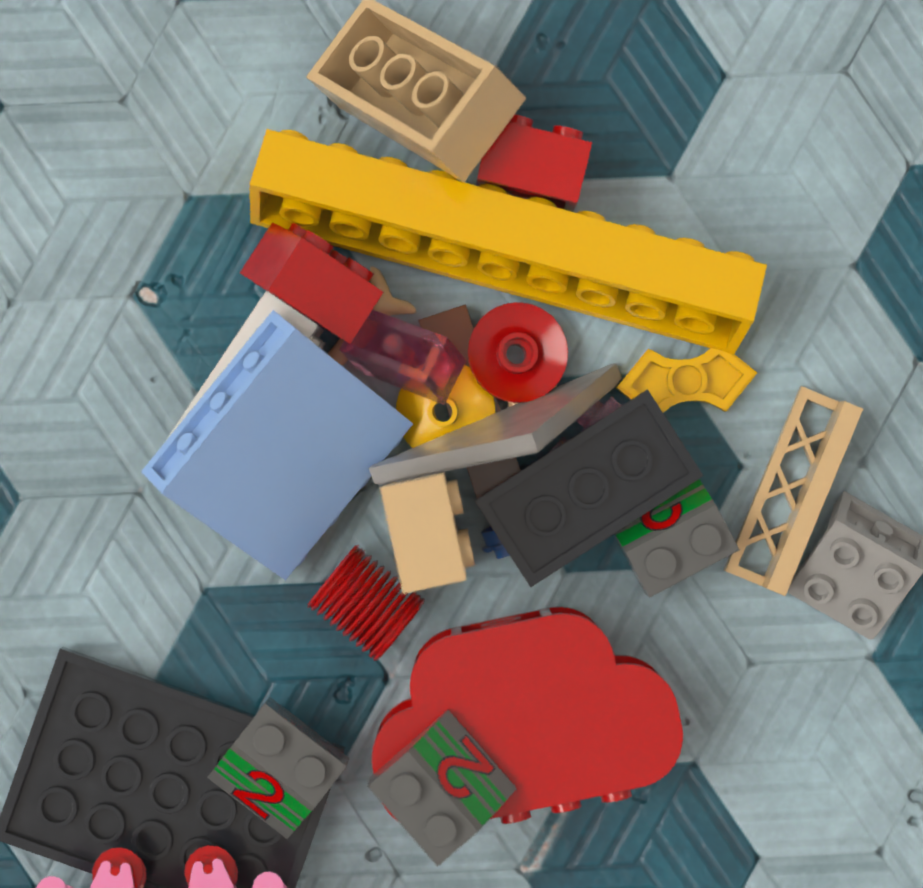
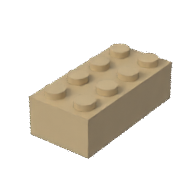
M362 0L306 76L340 109L462 182H465L526 99L495 65L375 0Z
M445 472L392 482L380 487L403 594L467 580L466 568L475 566L468 529L458 530L455 515L463 513L457 479L447 481Z

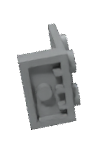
M843 491L833 506L827 531L793 577L788 593L862 636L874 639L923 574V536Z

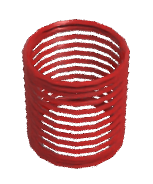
M355 545L309 601L307 606L308 608L311 607L312 611H315L322 603L317 611V615H322L330 606L323 617L324 621L328 620L335 613L330 621V626H334L341 619L336 630L341 631L346 626L343 636H347L352 632L349 637L350 642L359 636L356 641V647H360L365 642L362 652H366L371 648L369 657L373 658L374 661H378L420 610L425 602V598H421V595H417V592H412L390 618L408 593L403 594L401 592L385 611L401 590V583L399 582L383 600L398 580L397 576H393L378 593L390 577L391 571H387L374 585L384 571L385 566H380L369 578L377 567L378 560L373 561L364 571L371 561L372 555H368L359 564L365 555V550L359 548V545Z

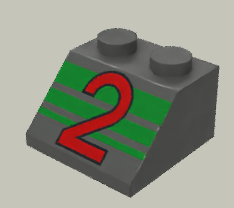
M700 479L613 534L643 592L649 598L740 550L716 504Z
M269 697L207 778L288 839L317 806L347 767L349 757L273 698Z
M449 709L370 777L368 783L369 789L437 867L473 837L517 789Z

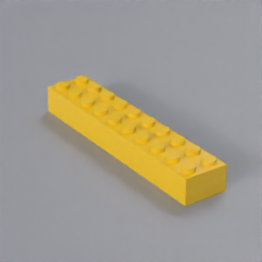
M266 130L250 181L251 224L269 228L273 222L288 230L293 222L306 231L313 232L332 246L707 348H713L733 355L754 322L767 268L766 264L755 262L752 256L743 252L729 251L722 253L705 248L704 244L695 239L678 238L674 240L656 235L651 228L643 225L630 224L623 226L608 222L602 215L592 211H579L575 213L557 208L553 202L544 198L531 197L523 199L509 195L504 189L496 185L480 184L476 186L458 181L457 178L445 171L431 170L424 172L409 168L406 163L393 157L372 158L359 154L357 150L345 144L332 143L328 146L310 141L304 134L294 130H281L280 132Z

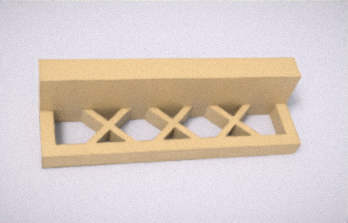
M803 386L799 387L735 541L740 550L729 555L724 571L786 596L863 408L846 401H836ZM806 401L832 411L825 431L808 438L799 420ZM796 429L800 441L789 445L794 430ZM821 439L814 455L809 443ZM803 446L810 463L808 472L805 477L787 483L780 466L784 454ZM777 475L781 487L769 491ZM802 485L796 500H794L790 490ZM784 492L791 509L786 523L768 530L761 513L766 499ZM756 522H758L762 533L750 537ZM779 532H782L778 544L775 547L771 536ZM765 539L772 556L764 576L738 566L746 546Z

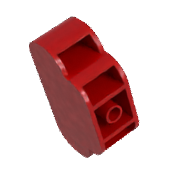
M549 607L449 628L428 639L414 660L410 678L411 698L395 705L380 723L372 750L373 773L378 771L449 709L517 787L514 793L490 818L500 817L502 824H511L531 818V810L550 807L552 813H564L581 808L580 800L601 796L603 803L630 798L632 796L631 789L651 785L662 779L673 768L681 753L683 729L675 695L667 682L651 665L633 656L614 655L611 644L605 634L589 616L581 611L569 607ZM384 806V808L387 810V812L396 820V818H395V817L389 812V810Z

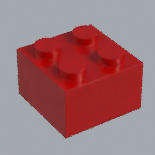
M514 114L482 157L476 186L480 184L496 185L504 189L509 195L523 199L531 197L544 198L553 202L557 208L573 212L578 203L593 142L582 140L583 132L565 126L554 125L552 132L532 128V119Z
M272 222L240 271L241 275L349 344H351L384 293L369 282L374 273L351 258H346L333 250V246L309 230L306 231L293 222L288 230Z

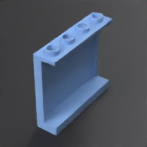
M273 310L141 472L161 494L286 580L294 569L305 560L308 552L325 531L337 521L340 513L357 492L369 482L371 478L369 467L383 461L400 444L403 436L413 423Z

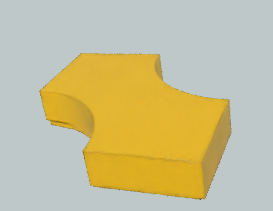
M710 348L698 357L682 360L666 358L647 349L616 389L630 400L648 389L663 413L671 406L687 401L708 403L726 412L757 372L735 354Z

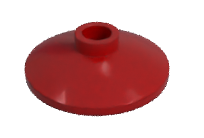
M513 302L495 307L478 321L469 339L468 362L474 378L486 392L506 402L525 403L546 395L559 383L567 366L568 345L561 326L547 311L529 303ZM510 346H518L523 350L524 359L521 363H512L507 358V350Z

